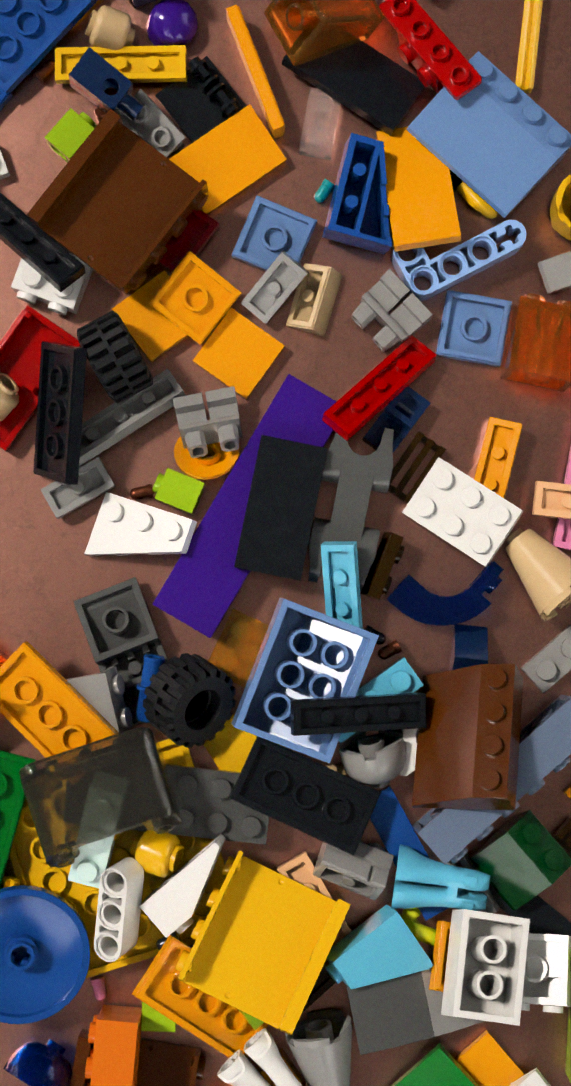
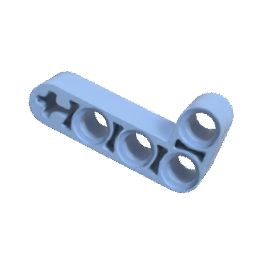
M507 220L431 260L424 248L411 249L415 253V259L404 261L399 257L398 251L395 252L393 247L391 262L400 280L410 290L409 295L413 293L420 301H425L515 255L525 242L527 233L521 222ZM505 234L516 237L513 243L511 240H507L501 243L497 249L496 244L501 242ZM483 247L489 256L485 260H479L473 255L472 249ZM454 262L458 265L460 272L456 275H449L444 271L443 264ZM417 277H425L430 281L431 287L428 290H419L413 281Z

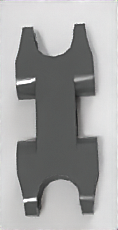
M384 429L379 447L370 455H359L353 452L348 445V441L336 432L327 451L322 481L338 484L331 520L314 517L309 542L310 567L308 581H318L322 568L321 544L324 541H357L360 591L363 590L367 574L375 560L380 534L379 529L364 527L371 491L388 493L394 464L393 429Z

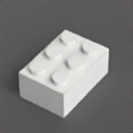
M467 909L452 910L441 1015L520 1026L530 919Z

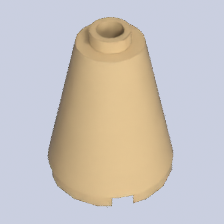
M519 528L507 538L506 541L509 545L505 551L539 616L544 622L549 621L558 615L555 611L557 607L561 609L563 607L568 608L571 605V558L531 528L525 531Z

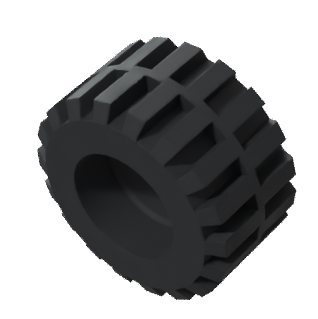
M112 310L77 329L78 341L82 348L87 349V359L111 400L118 404L153 385V376L124 322L116 312Z
M185 653L181 654L180 658L176 656L170 658L167 665L163 663L158 668L159 672L156 675L153 674L150 678L151 684L146 687L144 692L147 696L143 700V707L146 709L144 714L152 726L177 745H183L186 748H192L194 744L196 746L204 745L205 740L211 741L216 737L215 734L218 731L221 732L226 727L224 725L225 722L230 720L233 714L231 709L235 707L236 700L233 698L236 694V689L232 686L233 681L225 672L197 654L191 656Z

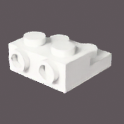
M68 251L85 266L86 273L65 290L59 292L21 258L11 288L17 293L16 298L24 302L35 304L36 300L49 304L47 309L55 313L66 315L67 311L77 314L93 269Z
M529 933L522 1011H530V1004L543 1005V1012L562 1014L563 1007H571V936Z

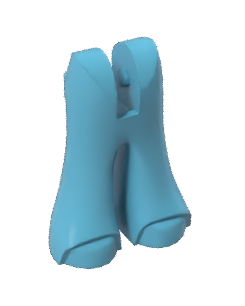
M400 844L391 909L447 907L474 911L485 910L487 896L478 891L489 889L491 876L469 868L449 864L444 865V863L425 857L407 845Z

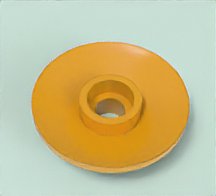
M180 436L174 447V457L177 466L186 475L201 480L214 479L228 473L234 467L240 456V443L238 450L229 452L221 451L220 442L207 444L208 454L204 457L191 458L188 449H184Z

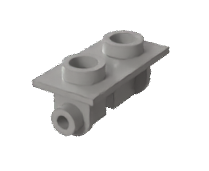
M140 89L134 97L142 102L145 107L136 120L132 121L122 112L119 114L144 141L168 158L172 152L177 154L183 149L184 144L182 141L186 136L147 94Z

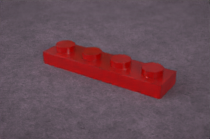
M411 335L325 411L322 421L348 441L435 362L437 355Z

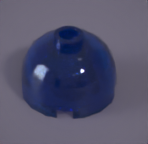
M51 1039L46 1044L38 1041L24 1043L14 1051L3 1068L29 1086H70L72 1077L71 1063L63 1056L66 1049Z

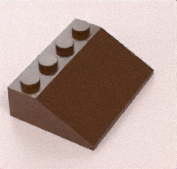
M479 664L423 676L422 683L424 686H422V692L426 694L427 728H418L412 807L515 810L523 694V676L516 664Z

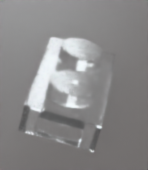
M310 88L299 155L331 160L341 103L320 89Z

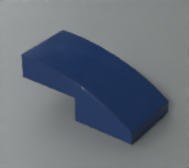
M407 386L386 406L362 440L374 450H377L384 429H393L394 452L430 405V402Z

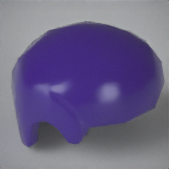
M184 0L160 1L149 14L146 25L148 39L154 46L189 45L198 29L196 12Z

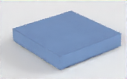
M256 196L231 257L266 272L284 250L300 264L317 220Z
M447 290L435 354L438 357L500 367L512 301Z

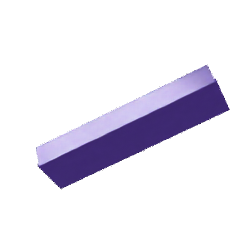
M287 375L193 534L187 553L180 556L154 600V606L205 636L213 637L251 572L235 568L234 565L261 435L324 447L334 430L322 421L323 413L337 401L294 376Z

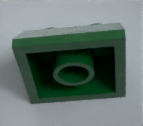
M530 810L513 815L469 858L479 871L491 876L490 884L513 911L550 887L571 866L569 855Z

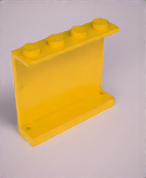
M239 850L236 858L229 856L221 874L226 876V879L221 889L214 887L209 896L206 906L210 907L211 910L206 920L199 918L191 934V938L196 940L191 952L184 950L175 969L180 971L178 980L292 1035L351 904L339 898L335 901L243 856L244 852Z

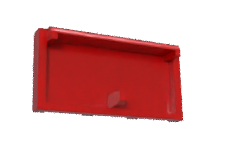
M28 305L20 312L0 341V373L11 377L19 388L18 405L0 422V448L6 452L38 407L42 341L81 347L75 337Z

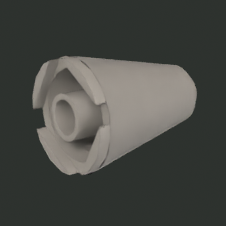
M320 1009L307 1012V1019L299 1023L297 1022L292 1035L285 1033L286 1041L307 1085L350 1086L353 1027L351 1017L349 1015L347 1018L344 1017L343 1011L338 1009Z

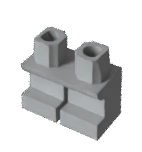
M391 269L361 297L360 305L351 316V319L362 330L374 319L383 327L372 338L373 342L382 352L387 351L397 343L401 345L427 324L433 315L413 293L408 296L410 290Z
M234 386L205 392L210 420H207L202 392L172 398L183 447L188 449L191 458L204 457L208 454L207 444L220 442L221 451L229 452L239 449V438H243Z

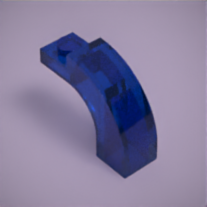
M491 561L488 567H485L465 590L449 597L438 596L427 591L412 576L407 575L385 601L403 616L421 624L447 626L463 623L476 617L492 604L482 594L484 591L490 594L501 583L502 579L499 575L504 569L495 561Z

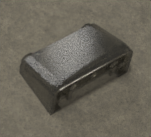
M134 728L30 763L19 771L22 788L46 862L51 868H63L73 864L75 858L80 854V846L145 825L148 830L154 831L156 834H164L173 830L176 825L183 823L162 749L149 728Z

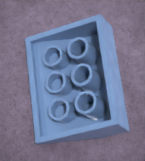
M478 51L468 62L482 77V83L459 100H455L443 87L406 130L505 218L563 159L571 148V134Z
M279 598L231 724L237 729L330 764L341 733L293 736L291 734L290 700L356 696L379 635L287 599Z

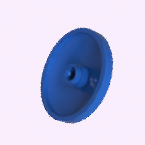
M19 885L0 889V1022L8 1024L37 1022L62 1010L81 989L90 963L88 933L78 912L58 894L36 886Z

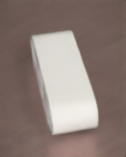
M126 857L107 868L100 877L94 949L96 954L106 962H113L131 950L138 940L141 913L139 906L142 903L144 870L141 864L131 857Z

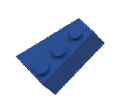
M354 133L350 134L344 146L322 238L384 255L392 247L389 231V205H387V178L383 141Z

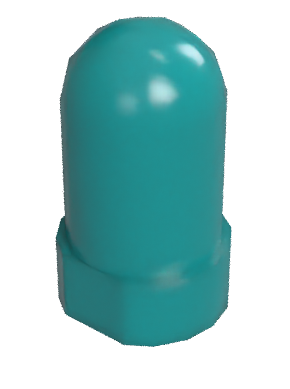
M324 179L314 195L315 201L323 203L334 190L335 185L329 180Z

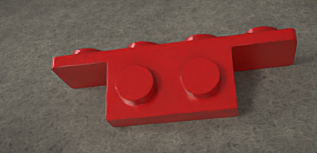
M385 0L379 5L380 12L398 33L399 47H397V51L401 59L407 65L411 63L416 68L417 76L425 87L431 86L437 94L444 87L455 100H459L482 83V77L416 0Z

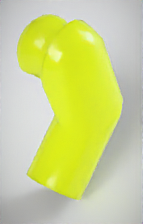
M418 908L403 909L402 913L399 914L417 941L434 947L436 929L425 926L417 921L421 914Z

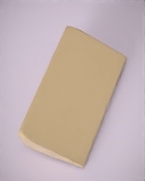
M304 263L303 267L309 272L297 286L286 326L315 335L325 336L342 274L329 266Z

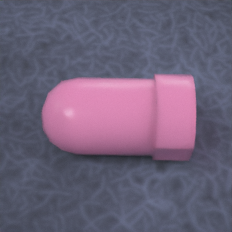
M103 975L95 976L90 979L96 1000L104 1001L107 997L105 978Z

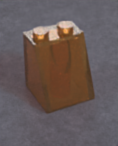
M272 0L264 11L268 22L293 66L306 63L368 39L385 18L375 0Z
M527 293L525 297L520 296L515 302L499 379L564 392L571 386V302L559 300L557 304L544 301L545 297L541 295Z

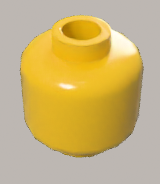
M149 828L141 837L137 836L134 839L131 855L135 856V860L141 864L144 872L165 878L171 872H177L184 855V847L180 845L179 838L176 835Z

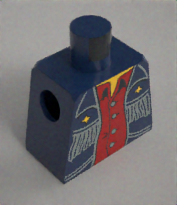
M90 47L69 73L70 86L105 113L111 108L116 113L120 111L129 119L135 121L145 107L142 102L131 95L133 83ZM109 88H114L118 91L115 95L105 93Z

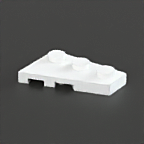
M106 492L84 555L92 557L101 555L126 556L129 554H186L197 522Z

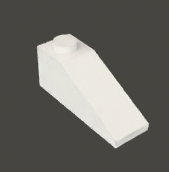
M222 834L149 894L139 906L166 938L175 930L178 934H181L195 921L192 915L199 906L226 839Z

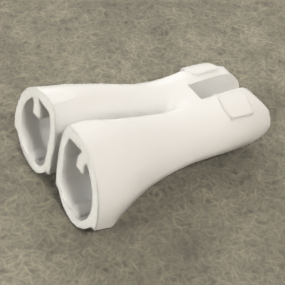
M266 1028L257 1032L245 1043L244 1052L265 1071L276 1086H302L283 1060L272 1035ZM240 1049L222 1065L217 1073V1076L223 1082L232 1086H271Z

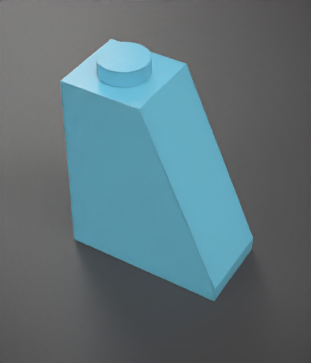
M386 904L331 947L326 958L329 965L325 968L337 984L342 981L352 990L428 970L434 964L400 914Z

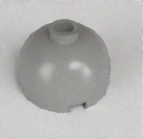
M401 730L378 731L379 734L366 736V732H356L342 743H339L340 759L350 778L362 784L370 785L372 788H382L387 786L390 780L397 777L403 770L406 761V742L403 741V732Z

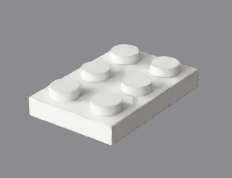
M438 457L402 513L487 568L523 514V510Z

